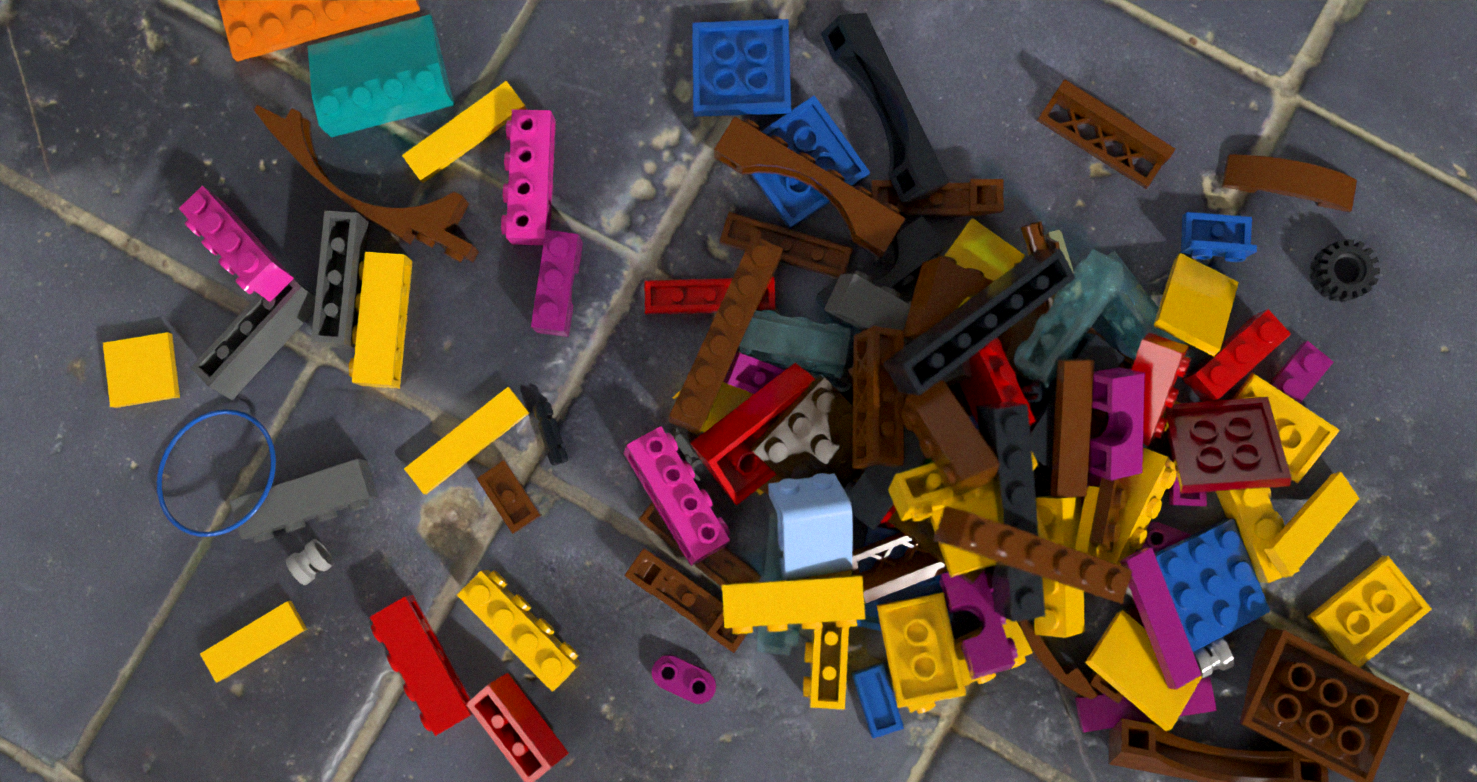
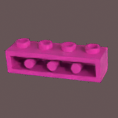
M512 109V120H507L506 137L507 140L511 141L510 152H505L504 157L505 171H509V182L503 185V201L507 203V215H502L501 231L512 245H543L545 230H551L556 120L551 110Z
M203 185L179 207V210L188 219L185 225L197 236L200 237L202 235L204 237L201 243L214 255L217 256L219 254L221 256L218 260L220 265L232 275L236 273L239 276L235 281L248 294L251 295L255 291L271 302L294 279L229 206Z
M660 426L627 444L624 455L690 566H693L724 548L730 541L728 537L730 531L725 521L721 517L717 518L710 508L713 504L708 493L704 489L700 490L695 483V473L691 465L687 461L683 462L678 455L676 440L671 433L666 434Z

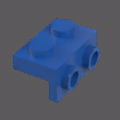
M1186 212L1182 215L1181 253L1192 254L1193 259L1199 260L1211 259L1212 256H1225L1224 260L1228 262L1245 261V258L1257 252V245L1251 244L1252 217Z

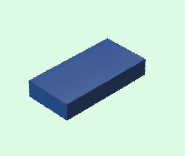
M881 662L851 672L872 739L905 729L884 663Z

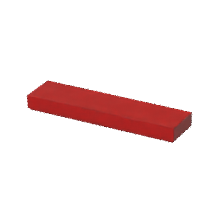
M772 277L756 312L775 311L774 277ZM733 278L644 281L645 314L717 313Z

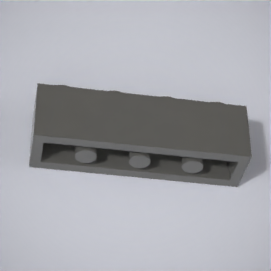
M324 210L311 342L322 347L355 349V345L352 342V331L354 326L358 325L359 316L355 308L357 294L361 293L362 280L359 278V265L365 258L369 223L358 213Z
M855 271L854 274H840L824 308L825 311L862 331L872 326L904 330L912 301L906 303L899 299L901 294L894 289L886 286L879 288L872 284L873 278L863 272ZM904 339V347H905V346H907L909 343H911V341H909V340H907V339Z
M295 278L271 302L258 294L190 368L210 388L233 400L313 314L316 296Z
M355 459L272 486L258 511L237 528L240 539H253L254 543H259L274 538L273 532L284 528L286 533L305 528V522L317 518L318 522L338 517L337 511L348 507L350 512L369 507V501L378 498L368 461ZM264 489L230 500L235 522L241 520L252 510L259 501Z

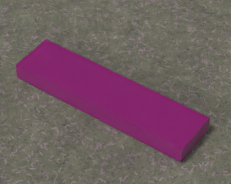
M1152 547L1142 548L1120 560L1119 563L1122 567L1133 570L1128 586L1168 688L1177 690L1202 674Z
M1209 676L1200 680L1179 717L1217 711ZM1097 693V697L1093 700L1084 696L1075 697L1080 729L1084 733L1113 728L1122 718L1144 723L1153 721L1125 696H1123L1119 704L1102 693Z

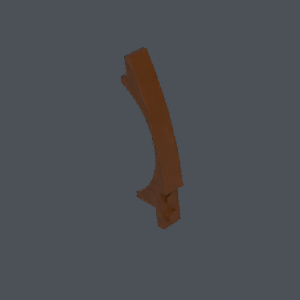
M256 105L254 108L255 113L295 159L313 177L363 217L411 245L415 238L430 248H433L435 244L445 248L444 254L461 263L463 258L472 263L474 262L479 251L472 244L452 235L469 205L462 195L452 192L428 204L407 208L380 207L352 198L340 191L324 172L314 150L309 120L302 117V114L293 108L290 109L284 119Z

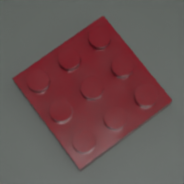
M1268 397L1174 404L1172 408L1166 407L1163 416L1164 419L1168 420L1166 429L1181 494L1290 486L1292 477Z

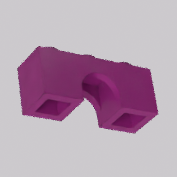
M545 230L531 328L537 333L569 337L574 307L572 304V287L575 273H579L583 241L579 234Z
M1120 367L1094 372L1092 408L1108 412L1109 421L1106 430L1101 436L1090 439L1088 473L1109 480L1141 474L1143 460L1144 373Z
M983 570L972 585L958 575L950 577L949 572L942 574L939 583L942 592H944L949 613L970 611L980 619L982 624L981 634L974 638L963 640L961 645L971 680L1011 669L1015 664L1014 658L1018 657V653L1012 637H1006L1002 626L1006 624V618L995 612L994 599L991 594L993 586L990 572L984 573Z

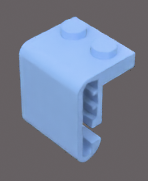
M820 473L809 478L783 479L780 482L768 484L769 497L777 512L778 546L784 553V557L779 558L783 580L790 581L852 570V508L850 500L835 474Z

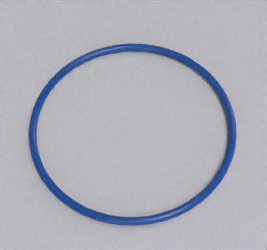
M232 409L211 411L186 424L167 446L157 473L158 500L167 519L181 531L200 537L225 534L249 520L265 501L274 480L276 455L268 431L253 416ZM222 414L244 417L261 430L270 451L269 478L259 501L241 520L221 530L200 532L181 525L169 512L162 492L163 470L170 451L178 439L190 427L203 419Z

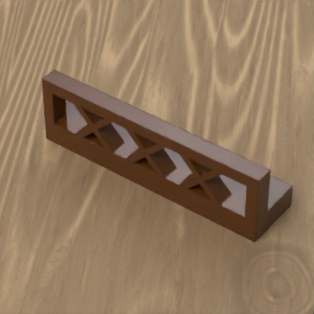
M1065 79L1037 119L1039 123L1145 189L1149 187L1161 166L1170 159L1176 149ZM1055 104L1067 110L1068 122L1058 123L1048 117ZM1088 123L1094 127L1097 138L1091 140L1083 139L1079 135L1077 125ZM1115 140L1120 143L1124 156L1114 158L1107 154L1105 142ZM1144 158L1153 164L1146 177L1134 170L1132 159Z
M872 326L854 336L853 468L863 469L872 465L892 467L904 465V422L902 419L904 393L898 391L883 365L886 360L904 348L903 330Z
M903 532L852 551V576H862L865 603L948 571L947 566ZM900 544L908 547L902 557L897 559L888 557L893 547ZM869 556L877 559L872 569L860 573L857 561Z

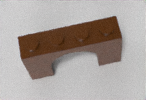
M938 256L936 259L922 262L903 330L904 339L911 342L959 308L967 297L972 298L994 281L984 277V273L980 270L957 265V261L948 256ZM1043 303L997 337L1002 344V349L1011 368L1015 372L1018 382L1030 381L1047 316Z

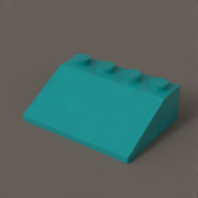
M431 14L308 46L311 94L319 127L330 137L455 106Z

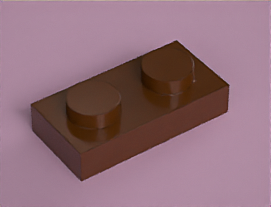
M503 460L476 478L512 534L517 533L542 516L506 460Z
M1101 478L1089 542L1101 551L1112 552L1114 542L1117 543L1120 538L1121 526L1118 519L1120 509L1123 510L1126 506L1127 492L1117 479Z

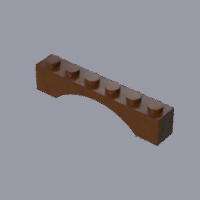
M734 116L714 148L715 159L742 175L754 173L778 174L794 178L811 186L825 196L839 211L848 226L853 242L882 259L905 220L898 208L889 203L882 205L872 199L873 195L861 186L852 187L844 182L845 178L840 173L832 169L827 171L816 165V160L804 152L797 154L789 149L787 142L780 137L772 135L770 138L760 132L761 128L755 122L744 118L742 121Z
M752 236L670 412V423L700 436L741 341L780 262L783 248Z
M948 506L943 508L933 540L1123 604L1133 571L977 514Z
M1123 718L1109 731V765L1198 782H1329L1328 768L1295 751H1246L1214 747L1178 737L1154 724Z

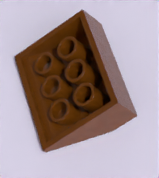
M1267 628L1253 660L1240 724L1354 782H1373L1410 693L1286 630Z

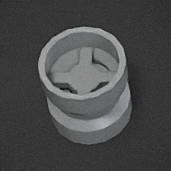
M317 539L308 542L302 552L293 553L285 560L291 574L303 585L313 581L318 572L327 571L334 566L331 554Z
M1222 637L1193 652L1202 674L1201 679L1211 676L1214 670L1220 669L1224 671L1234 666L1231 650Z

